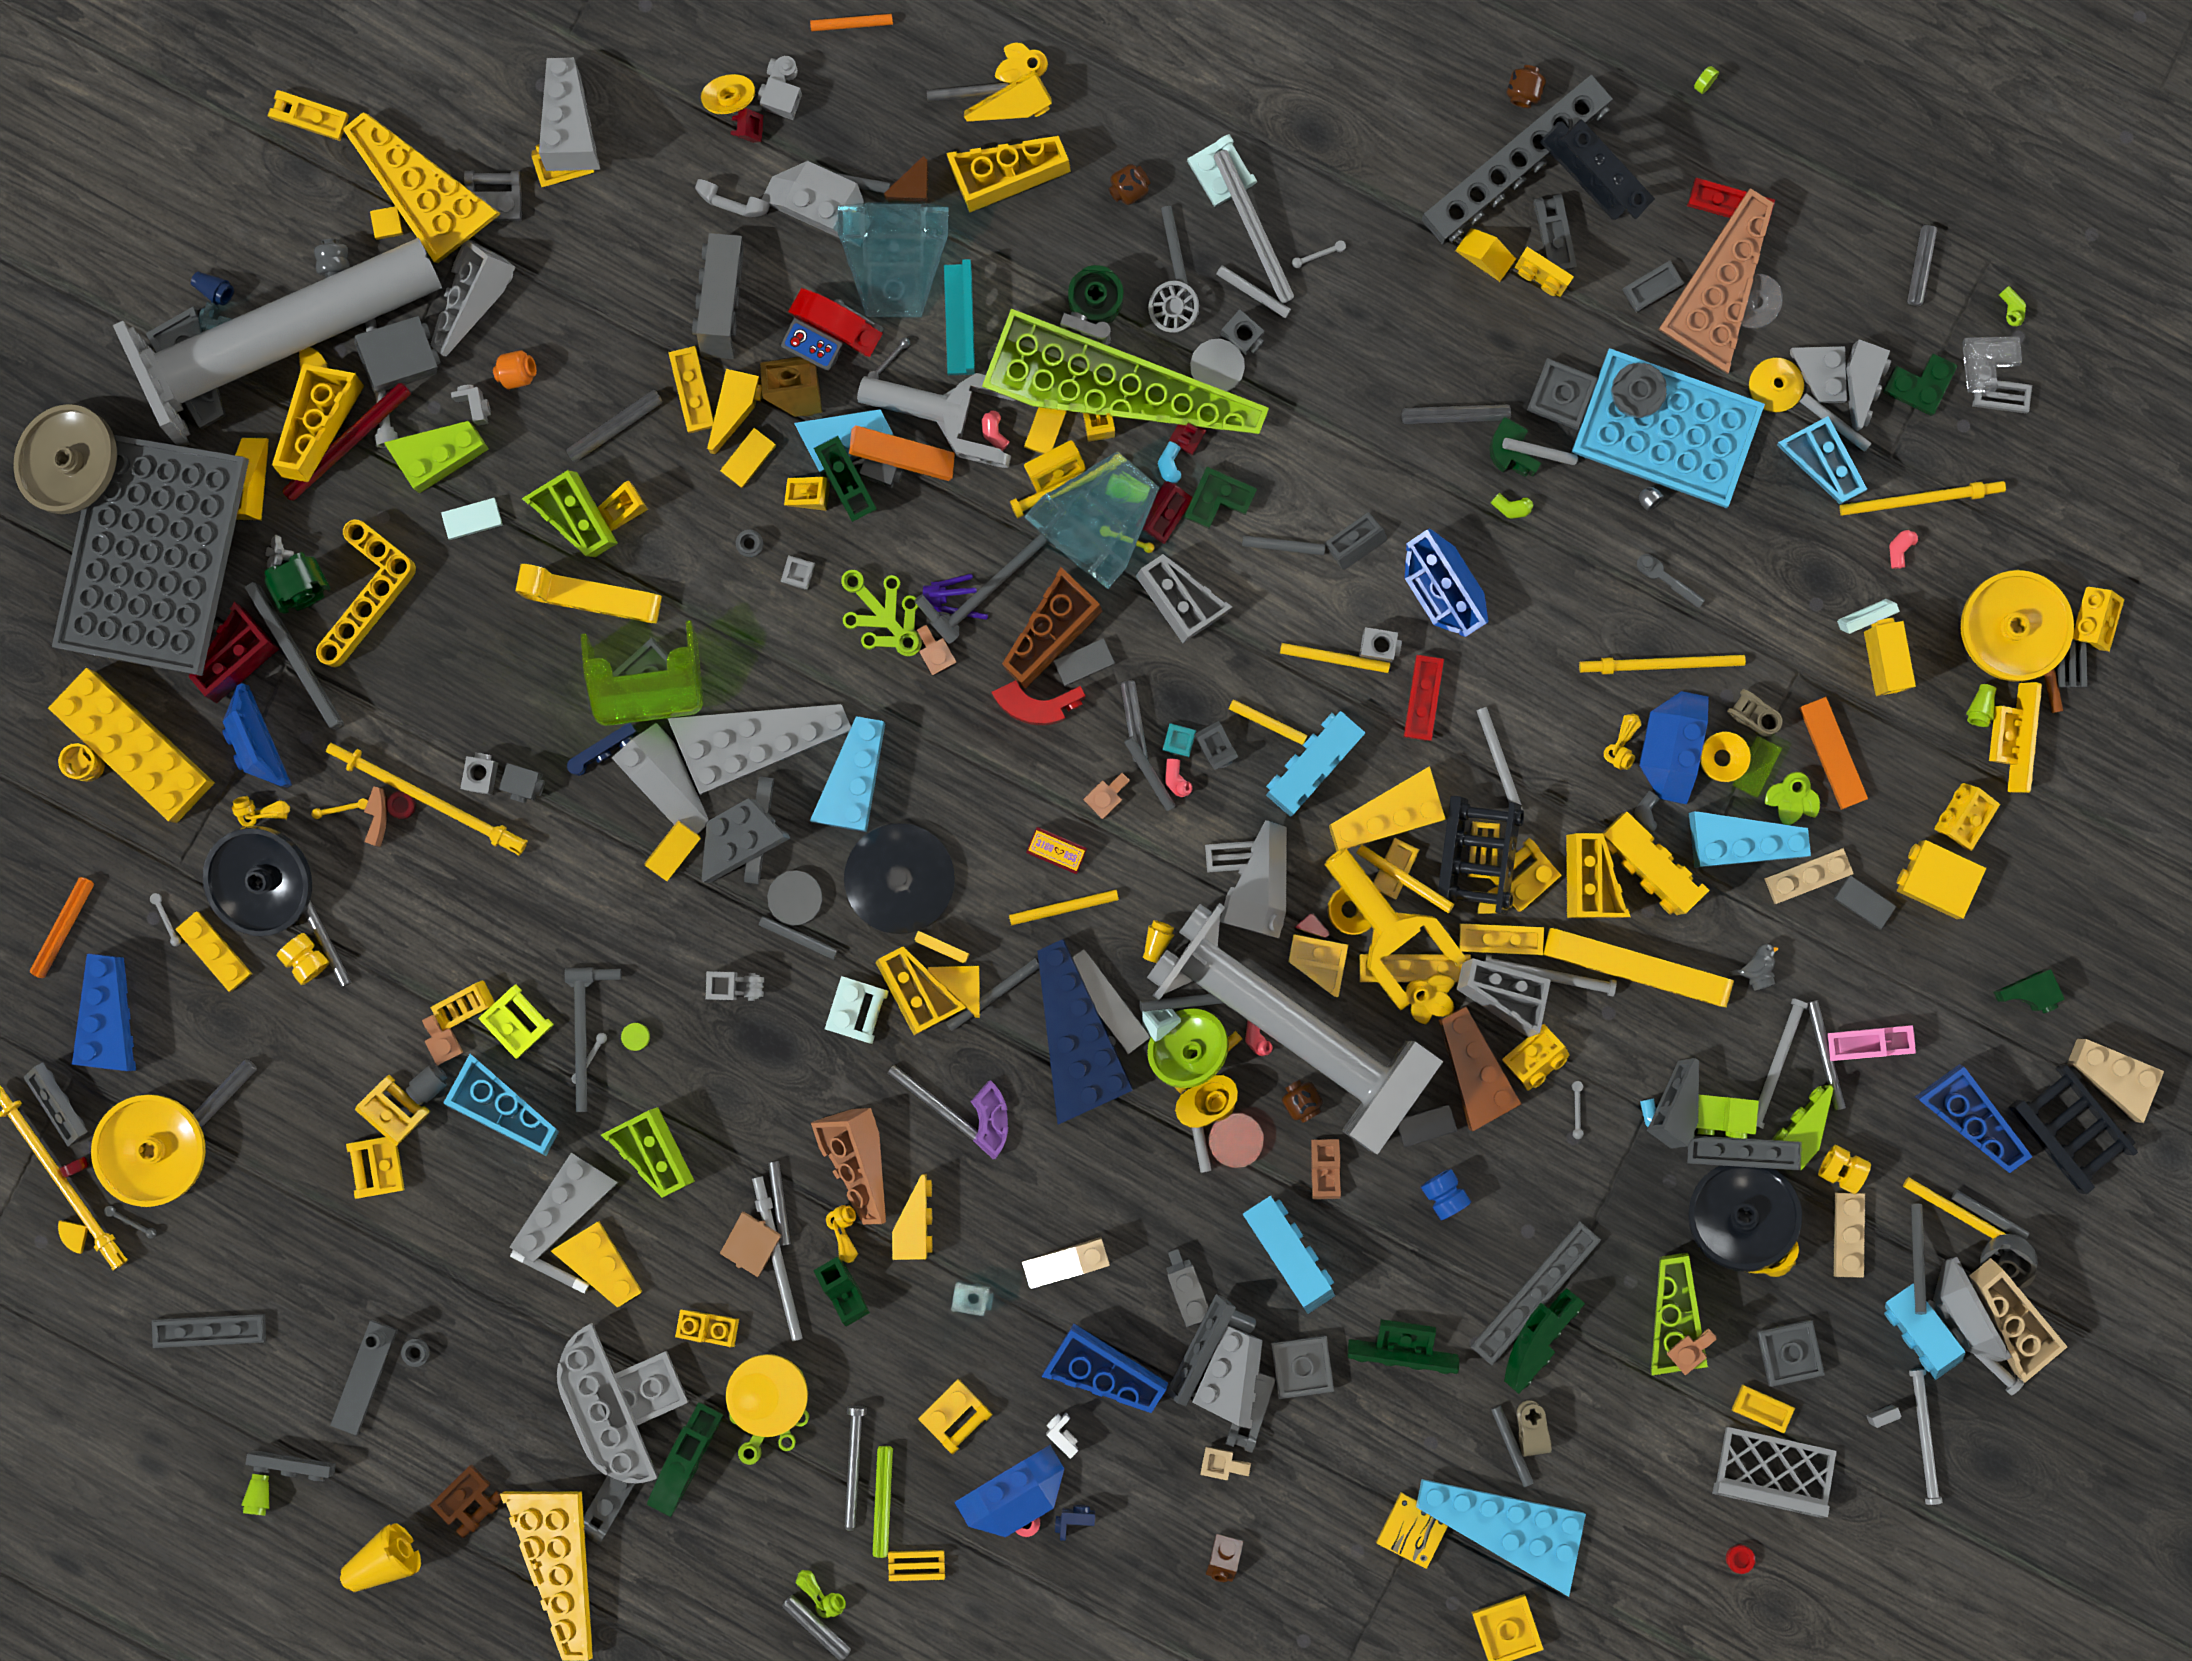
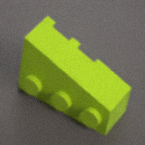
M469 421L384 442L410 485L418 493L423 492L489 450L476 428Z
M567 470L522 498L540 513L547 522H550L585 556L597 557L618 544L577 472Z
M658 1107L648 1110L601 1134L606 1141H609L620 1152L619 1154L625 1160L627 1159L637 1169V1173L662 1198L695 1182Z

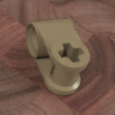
M1745 689L1741 690V697L1734 707L1729 708L1727 711L1728 715L1733 719L1746 725L1763 737L1775 734L1782 726L1781 715L1756 695ZM1748 703L1747 707H1746L1745 710L1742 712V709H1743V708L1745 707V705ZM1764 716H1769L1774 720V728L1772 730H1767L1762 726L1761 720Z
M1523 1401L1517 1408L1519 1443L1522 1456L1551 1453V1440L1545 1411L1535 1401ZM1530 1409H1533L1537 1414L1533 1415V1420L1530 1421L1525 1415L1530 1414Z

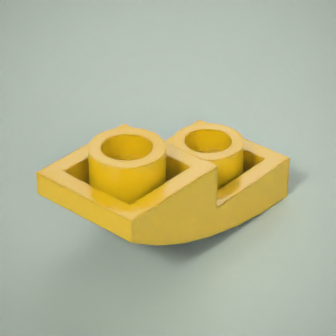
M681 1309L675 1337L734 1347L739 1319Z

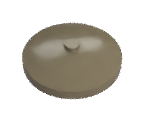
M59 405L42 412L26 427L15 450L14 475L19 490L31 504L50 513L69 514L88 507L105 491L114 474L117 447L113 432L101 416L79 405Z

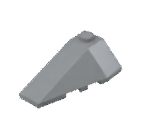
M471 240L463 243L451 271L455 273L452 288H446L444 295L447 297L446 310L439 314L430 346L435 348L441 355L447 356L504 292L507 284L513 278L515 266L503 257Z
M657 723L633 738L612 757L629 778L674 825L679 820L696 834H699L706 827L707 821H709L708 816L689 777L690 775L682 761L675 742Z
M1265 820L1251 847L1252 856L1247 866H1241L1238 872L1241 877L1236 887H1231L1227 893L1224 903L1225 908L1220 918L1221 923L1266 936L1280 937L1286 914L1287 827Z

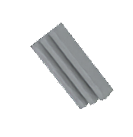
M1983 378L1975 380V399L1972 407L2026 414L2029 412L2032 385ZM1983 386L2025 391V396L1984 391L1982 389ZM1981 397L2024 402V405L1981 400Z
M1254 841L1205 845L1207 873L1240 870L1242 865L1247 866V864L1212 866V861L1249 859L1252 856V853L1212 855L1211 850L1252 847Z

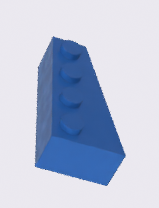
M87 954L72 1065L136 1071V1063L133 1059L132 1047L134 1045L133 1036H131L129 1019L131 1018L130 1008H128L126 994L128 991L123 957Z

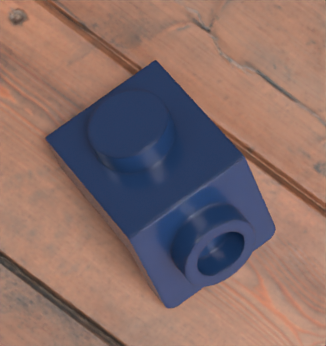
M1073 1505V1509H1062V1515L1056 1516L1055 1533H1060V1540L1066 1541L1067 1524L1095 1526V1511L1090 1510V1506Z

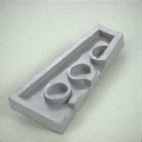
M571 1153L510 1248L530 1261L535 1262L569 1228L578 1222L586 1212L594 1207L602 1197L612 1190L618 1182Z

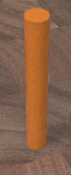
M892 14L810 20L812 32L893 25Z

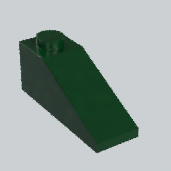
M838 435L814 447L813 449L851 521L853 522L876 510Z

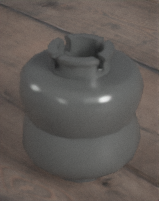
M339 239L322 240V245L314 248V255L317 260L316 272L319 275L326 276L325 278L350 268L347 259L348 247L345 244L338 243Z

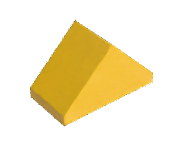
M1473 228L1469 230L1455 250L1499 282L1516 260L1497 237Z
M1083 413L1088 442L1115 437V427L1110 413H1106V415Z
M826 477L787 478L784 505L827 511L830 489L828 479Z
M630 481L624 482L597 507L611 531L648 510Z

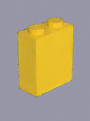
M1887 618L1871 624L1872 628L1864 631L1875 695L1881 696L1898 693L1916 687L1904 622H1895L1894 618Z
M1927 840L1919 841L1918 844L1915 843L1908 855V859H1911L1907 869L1903 868L1897 878L1896 883L1899 884L1897 892L1955 919H1964L1986 868Z

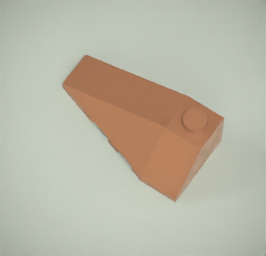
M871 1108L851 1109L812 1122L811 1125L819 1149L823 1156L828 1155L836 1169L833 1173L837 1179L841 1177L848 1189L847 1197L863 1225L885 1223L880 1137Z

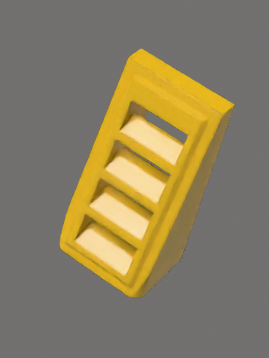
M482 980L430 1008L442 1031H445L490 1008L495 1001L486 983ZM465 995L467 996V998H468V1000H469V1002H470V1004H471V1006H472V1008H473V1010H471V1011H470V1009H469V1007H468V1005H467V1003H466V1001H465V999H464V996H465ZM454 1001L457 1002L461 1012L463 1013L462 1016H460L457 1008L455 1007L453 1003ZM444 1006H447L454 1020H449L443 1009Z

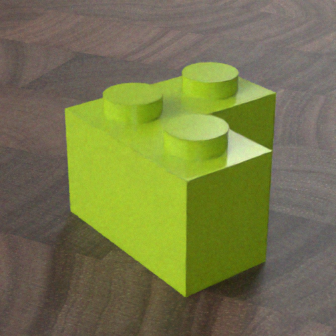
M1699 1095L1697 1134L1714 1135L1715 1130L1726 1131L1725 1136L1747 1139L1748 1134H1756L1759 1101Z

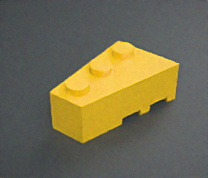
M1602 833L1566 835L1567 918L1631 917L1621 895L1622 889L1617 882L1613 870L1614 865L1604 835Z
M904 947L876 961L913 1035L966 1008Z

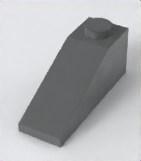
M1691 1058L1677 1062L1647 1129L1650 1134L1671 1149L1687 1147L1694 1138V1131L1698 1124L1699 1060Z

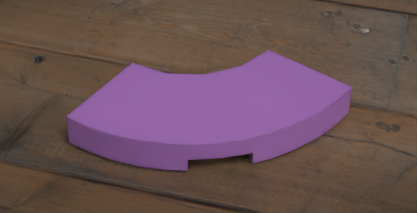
M990 1080L970 1102L976 1108L979 1117V1128L973 1141L992 1159H996L1005 1144L1009 1127L1007 1106L996 1085Z

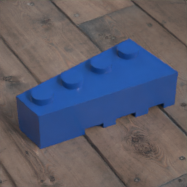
M1961 1064L1915 1096L2007 1172L2011 1173L2032 1158L2026 1147L1967 1069Z
M1076 1324L1072 1325L1042 1375L1044 1378L1054 1379L1065 1383V1385L1074 1388L1078 1387L1090 1391L1092 1394L1101 1397L1105 1396L1152 1413L1168 1385V1382Z

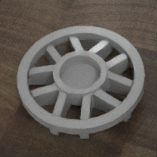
M1168 281L1161 284L1154 290L1149 300L1151 320L1159 329L1166 332L1178 333L1186 330L1194 324L1197 315H1199L1198 295L1189 285L1180 281ZM1174 286H1181V287H1183V288L1176 294L1175 289H1174ZM1167 287H1169L1171 293L1169 297L1163 291ZM1188 290L1191 295L1183 300L1181 297ZM1160 293L1164 302L1154 303ZM1192 300L1194 301V309L1186 306ZM1154 307H1162L1163 312L1155 314ZM1185 310L1193 312L1190 319L1183 315ZM1165 316L1164 324L1162 325L1157 318ZM1171 318H1174V328H1168ZM1180 318L1187 322L1179 327Z

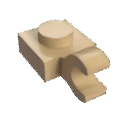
M1206 1446L1200 1475L1228 1480L1229 1472L1249 1476L1251 1463L1232 1460L1233 1451Z

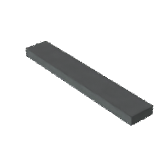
M254 582L245 586L246 591L329 728L337 730L344 726L343 720L262 587Z
M1579 1221L1470 1347L1490 1365H1493L1520 1334L1523 1326L1540 1303L1545 1305L1601 1239Z

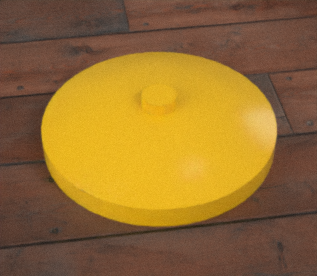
M2007 571L1985 580L1971 593L1962 612L1961 636L1969 656L1983 671L2006 681H2027L2050 672L2063 660L2073 639L2074 619L2070 604L2065 595L2053 582L2029 571Z
M159 1095L131 1097L112 1107L99 1122L91 1145L92 1164L103 1187L120 1201L140 1207L163 1205L185 1194L199 1177L205 1160L204 1135L194 1115L179 1102Z

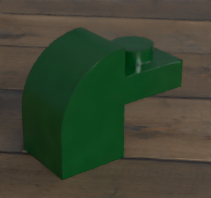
M1506 417L1502 419L1491 439L1489 448L1491 459L1494 465L1502 472L1511 464L1514 466L1512 469L1516 473L1527 477L1528 474L1533 477L1541 463L1524 453L1504 449L1502 446L1505 438L1523 441L1528 432L1527 429Z
M838 1256L813 1270L824 1293L832 1301L842 1323L846 1327L870 1313L857 1283Z

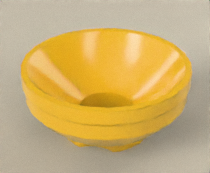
M1720 732L1710 736L1704 742L1700 764L1703 771L1713 780L1730 782L1740 778L1747 771L1751 754L1747 743L1742 737L1731 732ZM1724 750L1729 754L1730 761L1726 766L1716 764L1714 756L1717 751Z
M1342 887L1339 888L1330 897L1327 911L1331 923L1336 929L1345 934L1356 935L1366 932L1371 928V925L1357 907L1353 917L1347 918L1343 915V904L1347 901L1352 902V900Z

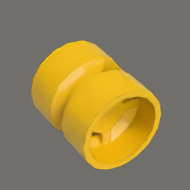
M79 743L66 746L61 751L58 759L59 768L65 776L84 782L99 778L105 768L104 760L89 746Z
M301 933L289 941L276 955L285 967H294L292 970L293 976L301 985L307 984L318 976L330 963L322 953L313 951L315 944L305 933Z
M1834 1145L1825 1156L1818 1175L1831 1183L1838 1181L1839 1187L1852 1194H1856L1869 1174L1871 1163L1859 1156L1850 1157L1849 1151Z

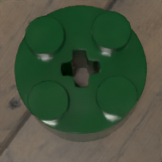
M1091 265L1082 269L1072 278L1069 284L1068 300L1071 312L1086 316V321L1093 324L1113 322L1123 305V286L1120 279L1113 271L1104 266ZM1094 291L1099 292L1100 297L1097 301H1094L1092 298Z
M303 552L291 556L289 562L281 566H272L264 572L266 575L265 584L281 613H289L287 608L295 607L297 611L306 609L325 597L323 594L324 590L330 591V586L317 560L314 557H306Z

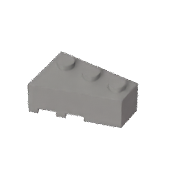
M1472 958L1462 963L1457 990L1527 1037L1540 1034L1551 980Z
M1227 1326L1192 1403L1238 1426L1252 1429L1253 1420L1250 1419L1252 1403L1255 1402L1256 1397L1254 1387L1255 1379L1259 1372L1262 1340L1244 1331Z

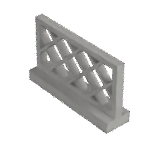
M1726 1427L1717 1481L1714 1483L1712 1494L1826 1518L1830 1508L1828 1500L1836 1451ZM1732 1434L1742 1436L1748 1445L1746 1449L1737 1455L1730 1446ZM1749 1438L1755 1439V1440H1758V1441H1756L1755 1443L1752 1444L1751 1441L1749 1440ZM1763 1441L1769 1442L1776 1452L1764 1461L1755 1449V1446ZM1776 1444L1782 1445V1446H1785V1447H1783L1782 1449L1779 1450V1448L1777 1447ZM1790 1447L1796 1448L1803 1458L1793 1466L1789 1465L1782 1454ZM1751 1450L1760 1464L1747 1471L1739 1457ZM1803 1450L1809 1451V1452H1812V1453L1807 1456ZM1730 1453L1732 1458L1728 1460V1454ZM1816 1454L1827 1455V1466L1818 1473L1809 1459ZM1778 1456L1787 1470L1774 1477L1766 1463ZM1733 1461L1737 1463L1743 1472V1475L1736 1480L1724 1478L1726 1466ZM1806 1462L1814 1476L1801 1483L1793 1470ZM1763 1467L1771 1481L1763 1486L1756 1485L1750 1474ZM1790 1473L1798 1485L1791 1492L1784 1491L1778 1483V1480ZM1825 1473V1478H1824V1481H1823V1479L1821 1478V1475H1823V1474ZM1747 1478L1749 1483L1741 1482V1480ZM1815 1479L1818 1480L1823 1488L1821 1499L1811 1497L1805 1489V1486ZM1774 1484L1777 1489L1768 1488V1487H1769L1770 1485ZM1799 1490H1801L1804 1495L1795 1494V1493L1798 1492Z

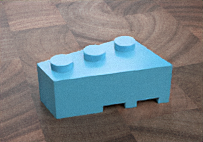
M881 410L794 423L822 477L827 473L816 455L814 447L838 435L851 461H854L859 457L849 454L851 430L855 425L893 435Z
M1829 416L1778 442L1777 446L1839 504L1867 490Z
M1911 1284L1886 1302L1885 1308L1887 1311L1884 1312L1885 1316L1893 1326L1897 1325L1903 1333L1901 1336L1910 1349L1915 1350L1920 1357L1921 1364L1931 1373L1935 1380L1963 1361L1964 1349L1927 1301V1313L1923 1315L1915 1314L1914 1284Z

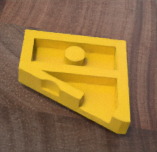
M1293 934L1288 962L1334 997H1339L1348 945Z

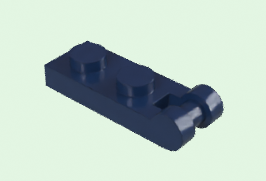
M627 723L571 758L567 763L568 771L577 776L584 775L588 765L595 761L599 764L612 756L610 751L618 746L622 749L629 743L634 736L639 734L632 723Z

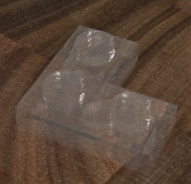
M2020 337L1964 338L1962 342L1968 392H1995L1998 388L1996 367L2020 366L2022 363Z

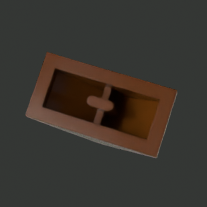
M924 156L884 193L885 200L889 204H928L929 166Z

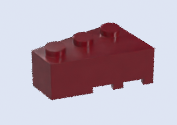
M236 602L230 608L232 611L224 624H220L216 631L218 634L208 648L203 675L189 674L188 676L201 693L215 703L222 700L279 650L249 612Z

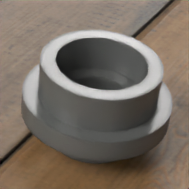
M744 530L736 538V548L741 555L754 557L762 551L763 539L754 530ZM748 539H752L755 542L754 547L751 549L745 547V542Z
M421 1339L407 1341L401 1350L403 1361L411 1367L423 1365L430 1355L428 1345ZM414 1347L418 1348L421 1352L418 1358L414 1357L411 1353Z

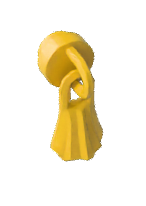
M1636 714L1624 715L1616 745L1610 744L1604 750V758L1620 770L1630 769L1635 761V755L1632 754L1631 750L1625 748L1624 745L1642 725L1639 716ZM1610 750H1613L1615 758L1609 755Z
M242 796L233 800L232 811L237 816L239 823L242 826L248 827L256 824L258 818L287 819L290 806L285 801L280 800L261 810L254 811L255 805L253 800H250L248 796ZM245 815V819H251V821L246 822L243 816Z
M841 1205L836 1207L834 1211L829 1212L826 1216V1223L830 1229L835 1231L839 1259L846 1263L854 1262L858 1253L844 1228L853 1224V1221L856 1219V1213L851 1206ZM839 1228H841L842 1234H839Z

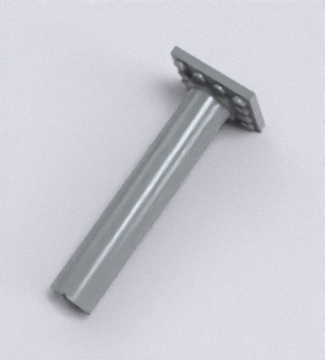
M416 238L157 353H154L147 346L134 327L129 328L124 321L114 324L113 327L160 427L177 446L185 447L190 445L186 436L191 434L185 421L177 414V412L184 410L181 403L440 290L442 286L420 239Z

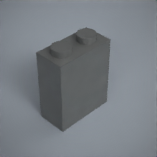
M419 316L355 335L354 343L373 394L394 388L398 383L406 384L437 374V365L440 364V359L436 349L430 348L428 339H431L428 326L426 323L421 324Z

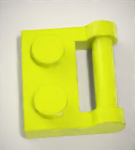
M517 985L511 987L478 1018L515 1059H518L554 1025L549 1019L545 1020L521 994L522 990ZM510 1001H513L537 1026L532 1033L506 1006Z

